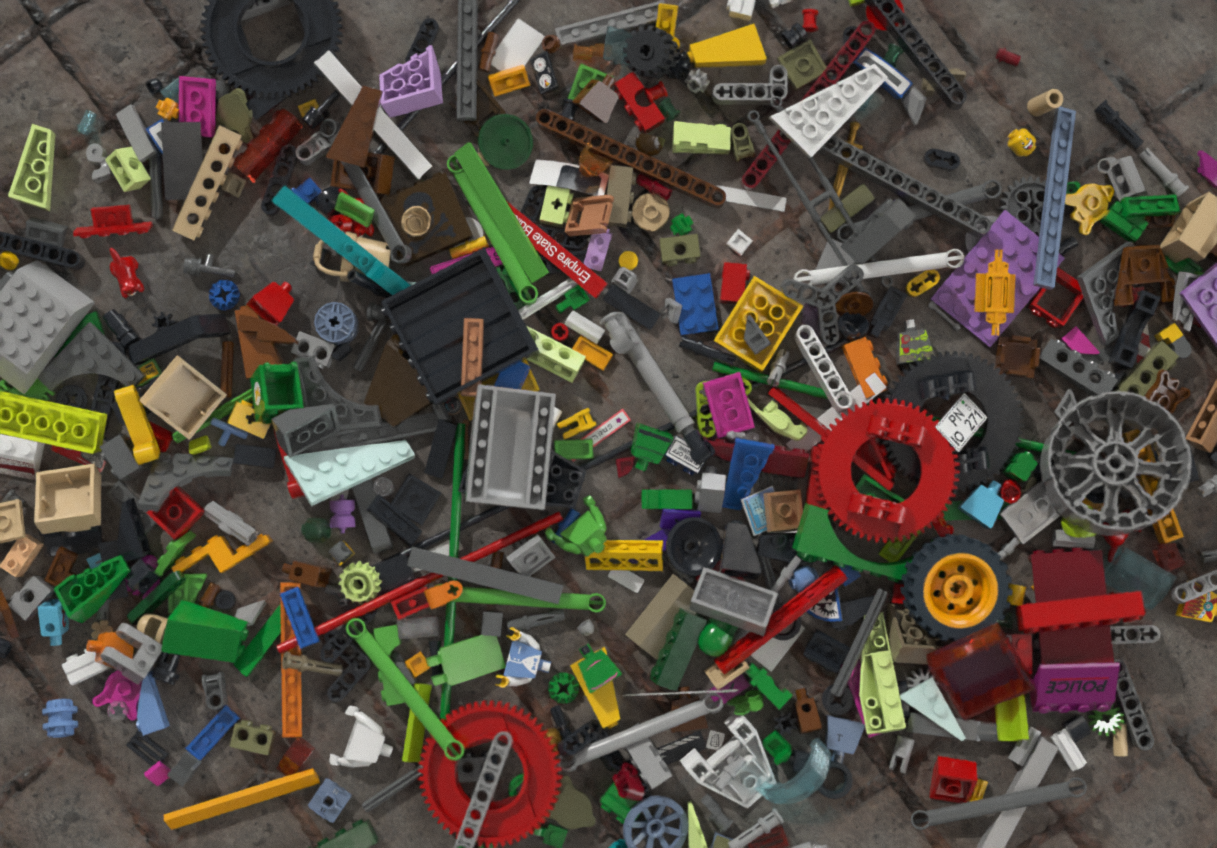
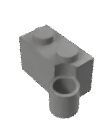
M1131 156L1118 160L1114 157H1108L1098 162V170L1104 174L1108 173L1119 201L1123 197H1133L1146 191ZM1107 161H1108L1109 164H1110V168H1109V169L1106 167V162H1107Z

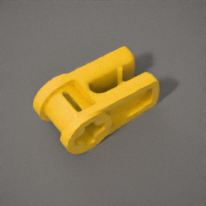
M589 408L557 423L558 428L562 429L578 422L576 428L569 429V431L562 434L564 440L597 426L596 421H593L589 413Z

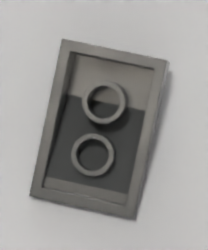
M333 404L288 410L272 419L278 444L289 458L340 431Z

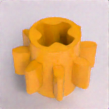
M167 97L165 101L159 100L156 108L159 110L157 115L167 121H171L172 118L177 119L179 116V109H177L179 104Z

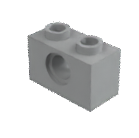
M40 575L28 577L23 583L24 587L21 591L15 592L10 598L12 601L8 606L24 620H31L38 613V606L49 600L55 593L54 587L45 582ZM30 591L34 594V600L32 602L28 599V594Z

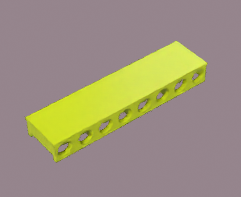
M0 391V434L91 454L102 451L100 446L103 445L107 414Z

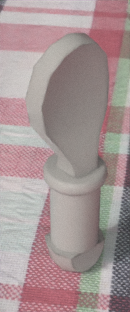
M729 431L727 438L729 440L740 438L758 442L759 435L752 431L747 433Z

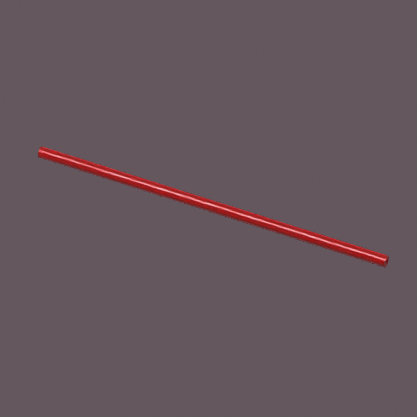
M558 511L459 559L471 562L478 561L562 521V516ZM430 572L314 627L317 636L436 581L445 575ZM296 636L277 645L280 654L299 646Z

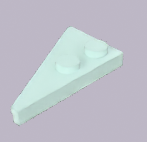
M932 677L900 694L902 700L961 741L966 739Z

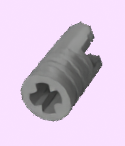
M898 735L889 769L894 770L899 756L903 758L900 771L903 774L906 773L914 739Z

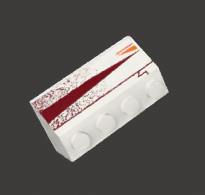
M0 434V473L36 480V472H39L45 443Z

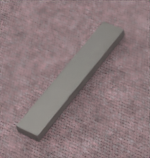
M661 0L555 28L556 36L560 39V48L654 24L657 21L659 3L665 4V2Z

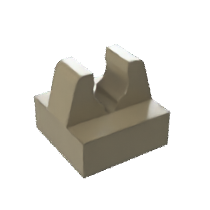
M229 172L226 174L227 178L223 186L220 185V188L230 195L239 198L246 180Z

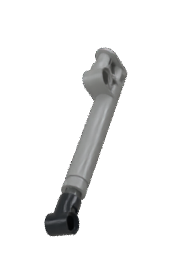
M612 312L603 317L599 323L605 325L609 331L612 348L619 354L629 355L672 424L675 425L679 434L683 433L685 436L683 439L690 448L689 454L692 460L698 465L705 462L715 454L713 446L709 441L703 439L698 429H694L693 425L695 422L689 416L686 408L624 312Z

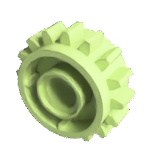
M359 561L356 565L353 562L349 567H345L343 569L344 573L339 576L342 579L339 582L342 588L341 592L346 595V599H351L352 603L358 601L359 604H362L364 601L369 602L381 590L379 587L382 583V580H379L380 573L375 571V567L369 566L368 562L362 564ZM357 579L363 582V586L358 584Z

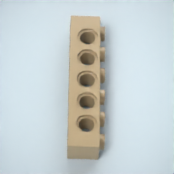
M220 125L218 126L172 231L192 240L201 236L204 227H201L203 220H208L212 211L209 209L211 202H216L219 196V192L216 191L219 185L223 186L227 175L224 173L227 167H232L235 160L232 157L235 150L239 151L242 145L241 135ZM222 143L229 145V152L227 154L219 152V146ZM213 161L221 163L222 168L220 171L214 172L211 169ZM207 178H211L214 181V186L211 189H206L203 186V181ZM198 196L206 198L204 206H197L195 204V199ZM191 213L198 215V221L194 224L187 221V217Z

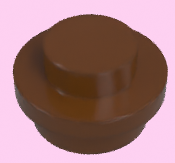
M547 35L542 40V48L549 54L555 53L560 47V39L555 35Z

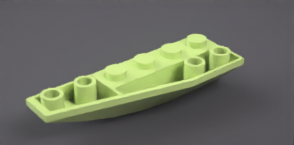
M880 612L861 654L859 696L867 734L887 733L906 728L883 612Z

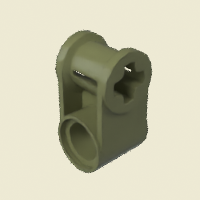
M742 123L735 124L731 129L730 140L736 162H740V159L747 157L754 158L755 151L747 127ZM734 130H742L744 136L740 138L736 137L734 135Z

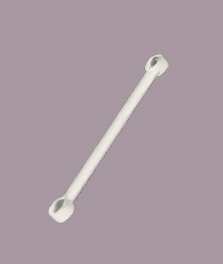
M952 249L943 253L855 265L863 270V279L946 267L954 269L963 264L964 255L960 250ZM951 252H955V253H957V254L959 255V256L947 257L948 254L951 253ZM960 260L955 266L950 265L948 261ZM848 266L811 271L802 269L795 273L793 279L797 281L810 280L809 284L813 286L828 284ZM853 270L851 273L852 276L855 278L857 277V271ZM799 273H806L809 275L806 277L797 278V275Z

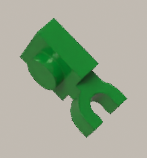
M577 285L563 295L566 300L556 305L555 309L559 314L569 307L575 311L589 302L590 299L583 288Z
M549 823L548 828L542 826L539 829L534 828L535 832L533 834L543 836V843L562 848L568 830Z

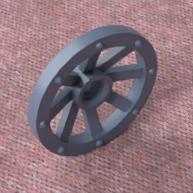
M650 796L636 803L628 812L623 825V837L628 848H637L636 845L647 834L646 848H653L654 838L658 839L663 848H681L688 833V819L684 810L676 801L666 796ZM658 805L654 815L651 816L647 807ZM666 806L675 810V812L661 817ZM640 812H643L646 818L645 821H635ZM679 818V829L664 825ZM632 828H644L632 839ZM664 832L677 836L670 846L662 835Z

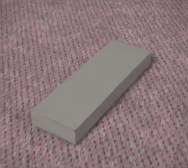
M130 104L116 114L140 162L143 163L158 153L134 105Z

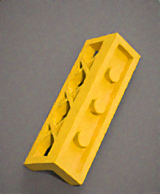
M606 540L603 543L604 549L602 552H593L589 556H585L586 570L663 571L662 553L664 546L663 541ZM590 558H597L601 562L591 563ZM611 558H616L620 562L618 564H613L609 560ZM636 559L639 562L637 564H632L628 560ZM658 559V564H650L647 560Z

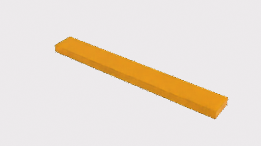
M311 768L164 815V822L173 830L319 784V776Z

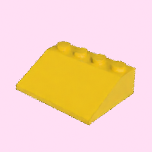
M754 276L715 337L714 342L745 364L762 373L802 310L803 305ZM749 315H751L771 343L756 355L753 354L744 341L746 322Z

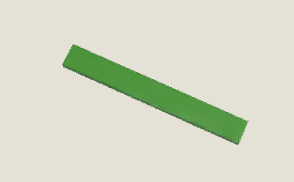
M471 142L465 144L454 153L530 281L535 283L548 274L549 271Z

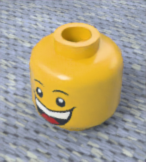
M1025 128L1015 129L1008 136L1007 146L1019 157L1029 156L1036 148V138Z

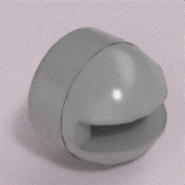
M588 619L581 623L577 629L582 635L589 636L594 632V625Z

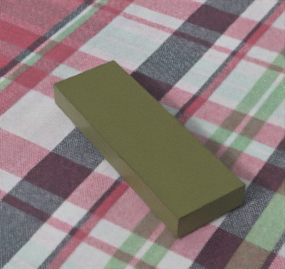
M863 183L843 198L841 202L851 218L875 198ZM836 205L820 216L822 224L829 233H832L846 222V219L839 208L837 209Z

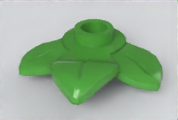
M758 690L748 691L745 696H737L727 701V704L735 706L734 714L740 716L748 714L750 711L757 712L764 705L763 696Z

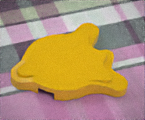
M1085 184L1076 193L1066 194L1065 205L1074 207L1070 218L1079 223L1080 234L1088 235L1094 223L1101 220L1109 211L1107 210L1108 202H1111V198L1114 195V188L1111 185Z

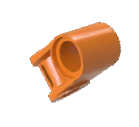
M452 580L425 590L424 594L430 609L457 599L461 595L463 587L460 582ZM451 585L454 587L458 586L457 594L454 595L453 592L448 591Z

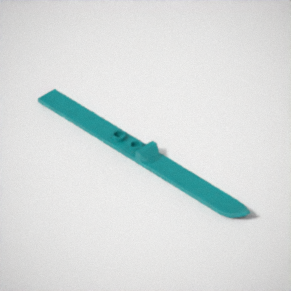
M285 185L272 200V202L391 295L411 286Z

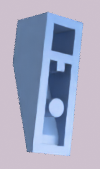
M150 672L142 680L137 712L138 721H136L139 732H142V735L170 726L155 679L151 677L153 673Z

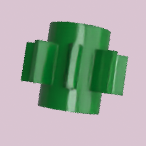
M682 213L671 220L673 225L670 226V229L674 235H687L693 230L691 226L694 222L689 215L685 217Z

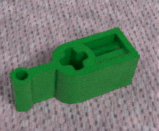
M642 490V509H692V490Z

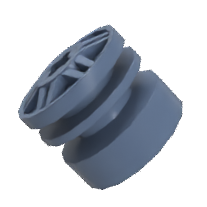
M327 303L315 315V329L320 337L329 343L337 346L345 343L349 344L358 334L359 321L357 316L349 307L342 303ZM336 320L340 322L339 325L335 326L331 324L332 321Z

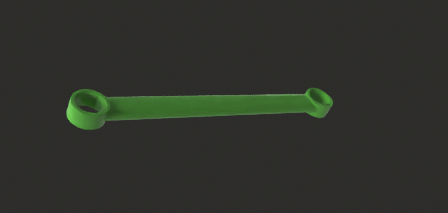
M452 155L447 161L448 171L454 175L519 292L520 301L525 305L534 304L538 299L537 288L530 283L517 257L464 169L460 170L456 162L458 159L455 155ZM451 162L453 163V165H454V167H455V169H456L457 171H454L453 169H451V167H450V163H451ZM527 289L535 291L534 299L531 298ZM522 291H524V293H525V295H526V297H527V299H528L529 301H526V300L522 297V295H521V294H522Z
M451 586L448 591L453 592L455 595L459 588ZM463 587L461 595L457 599L449 601L590 610L595 613L602 611L606 605L604 596L598 593H592L591 595L561 593L559 604L500 589ZM593 596H599L603 599V601H595L589 599ZM589 604H597L603 606L598 610H594L590 608Z
M358 618L350 620L346 626L348 636L355 639L444 750L446 758L451 761L459 760L464 753L462 743L455 740L368 632L365 623ZM354 622H359L363 625L362 633L355 626ZM349 626L357 633L356 636L350 633ZM451 743H456L460 745L462 751L460 755L453 748ZM447 747L451 750V752L455 755L456 758H453L448 755Z

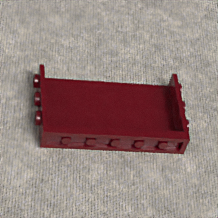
M1073 548L1072 552H1064V549L1052 550L1053 553H1045V550L1033 551V554L1028 556V560H1031L1035 603L1107 595L1102 550L1084 551V548ZM1099 622V625L1093 627H1083V624H1079V627L1064 630L1063 626H1060L1056 631L1044 632L1043 628L1039 629L1042 665L1114 663L1110 625H1103V622Z

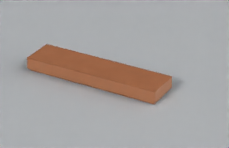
M464 318L461 386L482 375L484 319ZM482 381L462 390L461 396L476 397L477 387L482 384Z

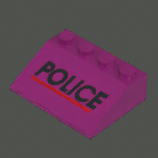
M1119 663L1040 665L1029 689L1032 712L1044 714L1050 711L1066 713L1069 711L1087 712L1089 710L1105 712L1110 710L1115 701L1120 668Z

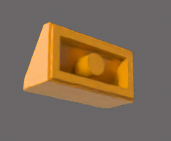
M524 65L488 75L494 97L530 86Z

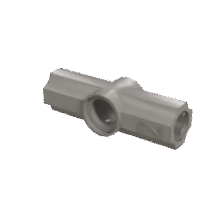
M214 501L207 504L204 508V515L218 524V527L229 535H234L247 545L256 540L258 531L243 522V519L230 510L227 511Z

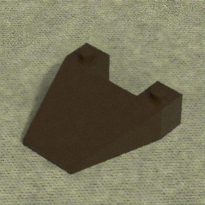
M398 334L393 335L386 343L364 400L365 405H379L381 418L393 428L433 404H430L425 395L428 392L425 385L421 386L416 377L419 375L416 368L412 369L408 360L404 358L408 352L402 351L398 343L401 341Z

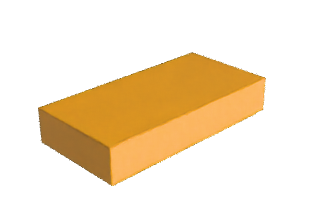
M580 335L572 348L586 356L585 360L602 371L605 370L613 357L612 353Z

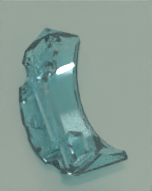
M815 738L810 744L812 749L807 763L793 779L784 784L781 782L770 784L768 781H765L755 789L771 803L793 804L810 797L824 783L828 775L831 752L819 738Z

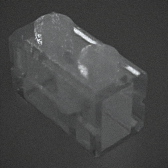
M438 616L397 620L399 639L439 635Z

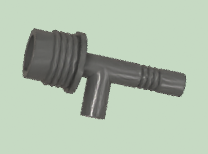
M212 254L206 255L205 265L201 264L202 258H185L183 273L195 275L196 277H199L200 272L234 277L235 270L212 266L214 255Z

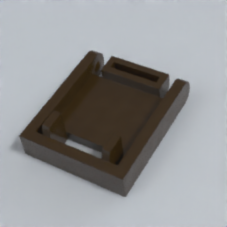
M477 79V86L479 87L477 90V121L463 122L478 138L481 129L479 123L492 112L495 116L507 113ZM452 101L449 102L451 108L457 113V106Z

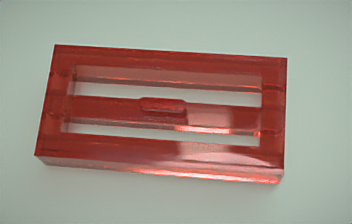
M783 826L771 829L770 833H763L753 841L781 832L780 835L755 844L750 842L748 847L757 848L783 839L784 842L767 848H783L789 846Z

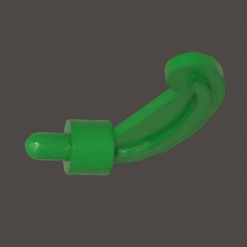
M524 773L519 774L510 782L508 786L510 796L518 795L516 788L524 780Z

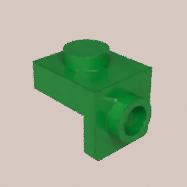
M776 730L761 741L762 746L774 757L776 765H779L781 762L785 763L791 757V744Z

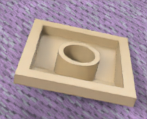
M744 660L724 675L717 664L714 663L705 669L704 672L716 689L719 690L750 667Z

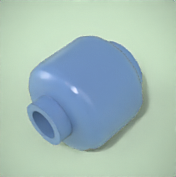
M801 566L793 571L794 575L790 580L788 579V582L792 589L800 593L818 579V574L810 566Z

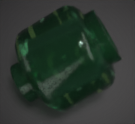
M308 518L305 524L302 525L301 533L304 535L305 540L310 543H324L330 538L332 528H330V524L324 518Z

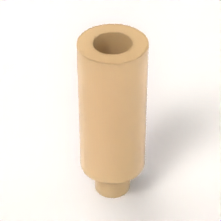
M1119 723L1118 725L1122 729H1114L1116 734H1113V756H1128L1127 724Z

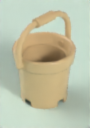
M348 231L345 233L389 267L390 250L386 249L389 248L386 242L358 237L356 233ZM320 240L315 245L313 260L317 268L323 273L340 276V281L350 282L347 276L353 269L364 274L343 256L340 272L324 268L319 261L322 255V245L325 242Z

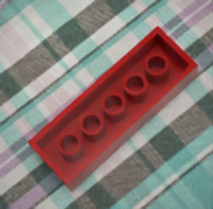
M1141 591L1024 604L1015 608L1018 631H1024V634L1036 633L1042 628L1044 632L1056 631L1060 626H1063L1064 630L1079 627V624H1083V627H1093L1099 625V622H1103V625L1119 623L1121 619L1123 623L1135 622L1139 620L1140 616L1145 615Z

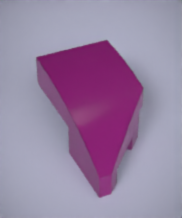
M1199 150L1197 152V156H1200L1198 173H1202V176L1214 188H1217V161L1204 151Z

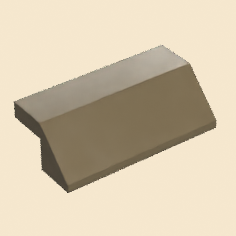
M672 574L625 635L658 660L659 651L666 642V635L671 630L674 617L680 608L698 614L690 610L691 600L695 591Z

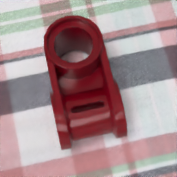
M624 763L619 773L613 775L612 780L621 798L640 801L644 795V786L639 779L636 768L630 763Z

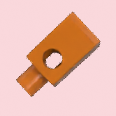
M116 632L99 634L97 641L88 640L86 650L96 653V663L112 667L100 658L105 647H112L133 659L134 646L119 638Z

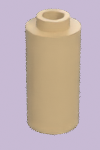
M1051 89L1029 100L1027 105L1028 111L1033 116H1040L1062 105L1063 95L1057 89Z

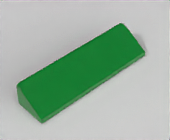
M281 604L244 650L242 657H239L233 664L245 677L250 676L281 636Z

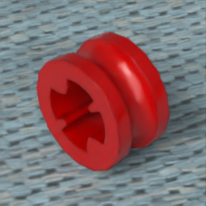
M563 323L555 324L551 331L553 338L557 341L565 340L569 334L567 326ZM558 327H562V330L566 331L565 335L562 334L563 337H558V334H555V330L558 331Z

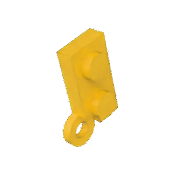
M659 3L656 27L666 31V33L671 34L673 37L675 36L678 6ZM674 37L672 41L677 42L678 45L675 49H679L680 41Z

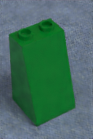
M181 600L167 619L161 651L235 663L239 656L242 657L245 650L243 642L246 641L249 630H247L248 622Z

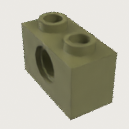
M698 234L659 239L661 261L666 266L678 265V262L685 261V264H692L700 259ZM676 247H683L685 253L677 255L674 250Z

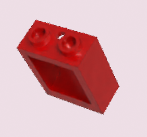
M1057 267L1055 281L1076 295L1060 319L1037 305L1047 290L1045 288H1040L1027 306L1031 309L1030 312L1033 315L1043 317L1047 320L1046 323L1053 328L1063 327L1083 299L1078 281Z

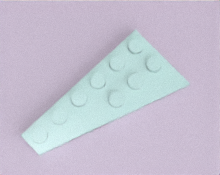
M406 440L298 454L291 458L284 456V461L310 505L313 506L414 459L415 454Z

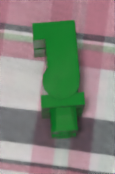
M751 662L748 665L750 668L744 671L750 677L748 681L753 686L756 685L778 709L793 696L786 688L780 691L763 667L758 669Z

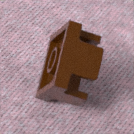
M999 336L997 339L995 368L1001 369L999 374L1005 373L1006 376L1033 379L1035 368L1039 366L1040 348H1037V340H1031V337Z

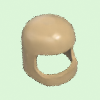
M152 613L144 614L140 618L136 629L162 645L168 618Z

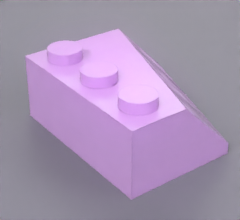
M432 45L427 47V51L420 55L416 53L411 56V60L405 64L399 63L380 74V90L383 91L381 105L390 118L443 103L441 72Z

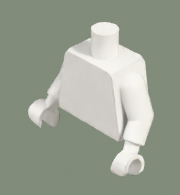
M349 706L345 714L355 716L356 721L347 743L344 757L340 758L335 754H330L329 762L331 765L341 764V766L365 767L371 763H376L379 754L390 757L393 746L383 743L385 736L382 733L381 726L363 712H359L360 709L356 706Z

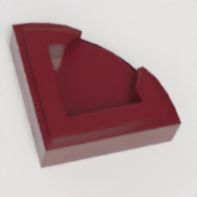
M635 456L616 459L618 478L626 476L632 470Z

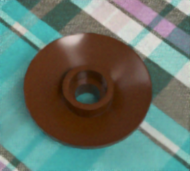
M863 292L847 293L841 296L835 303L836 313L842 316L848 311L849 314L860 313L864 316L873 308V300L871 296Z

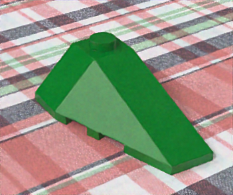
M120 555L101 563L98 567L88 568L81 574L67 577L54 588V591L68 618L84 623L101 608L130 572V569L123 556Z

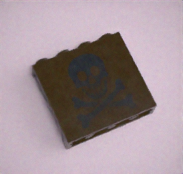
M438 172L427 181L419 180L413 184V187L408 189L403 187L398 189L396 194L392 196L384 195L379 198L402 242L411 249L412 256L407 263L402 264L404 268L474 238L446 172L443 174ZM412 206H420L426 209L431 216L430 227L422 236L412 237L406 234L401 226L404 212ZM397 250L398 257L400 260H402L404 257L399 250Z

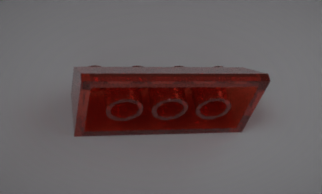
M286 109L277 110L273 114L268 125L265 124L260 129V134L255 139L253 138L249 141L247 149L235 157L233 166L254 183L279 155L281 148L295 137L303 128V125L296 116Z

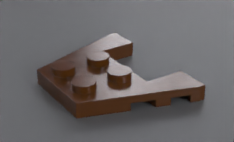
M1160 245L1123 248L1114 306L1133 305L1132 285L1160 283L1162 302L1174 301V285L1176 284L1174 279L1169 276L1167 271L1168 264Z

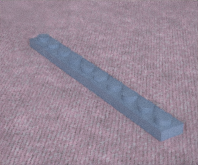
M1064 107L1056 108L1054 114L1033 286L1049 290L1055 288L1076 111Z

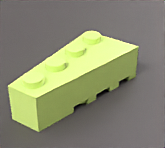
M32 124L8 197L13 200L50 211L55 147V133L52 130Z

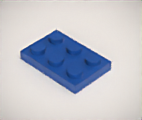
M710 273L672 279L675 301L682 305L678 321L680 335L684 336L719 330Z

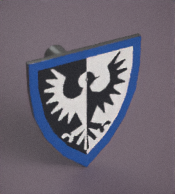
M838 587L806 612L823 621H843L840 604L841 597L839 596Z

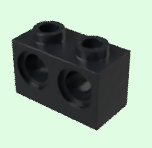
M483 751L481 755H473V752L463 753L458 763V781H478L483 769L482 763L486 761L489 751ZM493 754L491 760L494 764L498 765V756ZM471 762L474 768L472 771H466L463 768V764ZM488 772L485 774V780H495L492 773Z

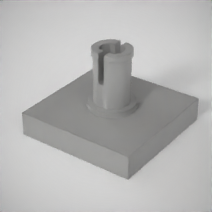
M538 534L528 542L526 538L520 540L523 545L519 541L515 542V546L518 549L506 557L519 574L531 576L556 558Z

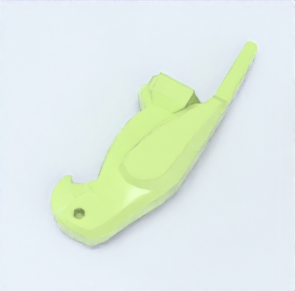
M748 399L749 407L773 432L794 441H800L806 435L807 426L803 422H800V425H794L789 416L778 409L777 402L772 400L761 411Z

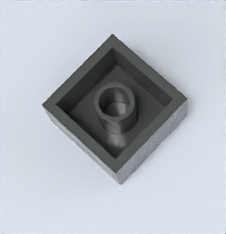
M119 434L100 446L102 450L101 456L106 462L110 463L112 467L111 472L116 479L131 481L149 470L146 463L138 465L133 453L134 444L129 436Z

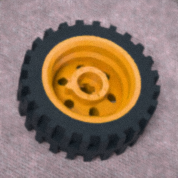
M945 534L943 538L939 536L932 538L933 542L931 543L924 542L921 545L923 548L919 552L914 551L911 554L914 558L911 563L906 562L905 567L908 569L906 575L902 574L901 580L904 581V587H901V594L905 597L903 604L908 608L909 616L929 634L946 642L951 640L954 643H958L969 637L986 636L985 631L988 629L994 631L997 628L994 623L998 619L1003 621L1005 618L1002 612L1004 608L1009 609L1011 603L1007 602L1008 595L1012 596L1013 590L1008 587V583L1012 582V579L1006 573L1008 567L1006 563L1000 560L1001 556L987 544L961 534L958 536ZM962 565L964 568L958 572V566ZM940 571L944 572V578L938 576ZM973 579H977V584L975 586H973L971 582ZM953 583L957 584V586H954V590L951 589ZM935 590H940V592L935 597L933 595V592ZM972 598V603L967 605L966 602ZM950 603H952L954 607L952 610L947 609V606Z

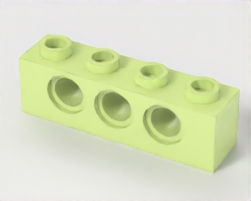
M527 326L540 351L527 358V360L573 383L586 356Z

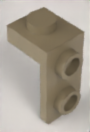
M932 67L930 71L937 72V69ZM958 68L949 70L957 81L964 80L966 71H961ZM923 78L921 90H924L925 97H932L935 90Z

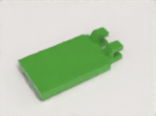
M482 634L441 647L437 651V655L425 658L429 667L440 663L442 665L444 673L431 677L435 686L447 682V685L453 686L506 668L497 636Z

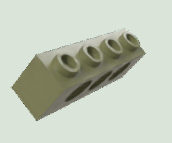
M1163 341L1157 342L1112 392H1128V389L1131 388L1135 394L1145 397L1147 391L1155 383L1158 371L1161 369L1166 371L1173 369L1177 364L1176 359L1179 356ZM1154 360L1158 361L1160 364L1158 370L1155 369L1153 366ZM1142 374L1147 377L1146 384L1140 380Z

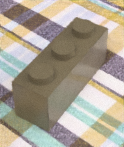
M610 165L607 195H612L614 202L612 203L609 226L627 227V222L631 223L632 211H628L629 203L633 204L634 199L631 185H635L636 174L633 173V168Z

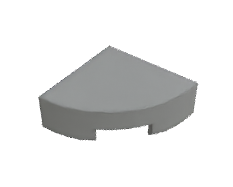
M666 298L665 308L668 309V318L672 323H678L682 305L671 298Z

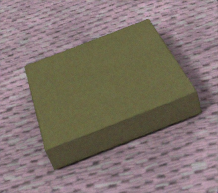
M811 40L777 58L779 64L786 68L787 77L795 91L817 80L827 68Z

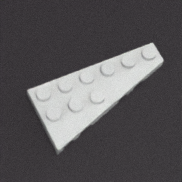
M873 64L770 116L769 119L810 159L888 77Z

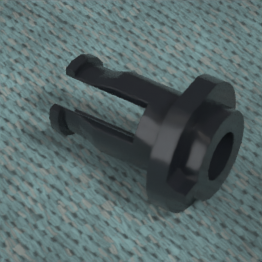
M162 652L157 666H152L149 672L153 673L151 676L153 679L175 685L180 677L175 674L181 655L173 654L172 660L168 664L166 662L170 653Z

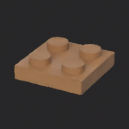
M801 489L763 493L767 532L798 529L803 513Z

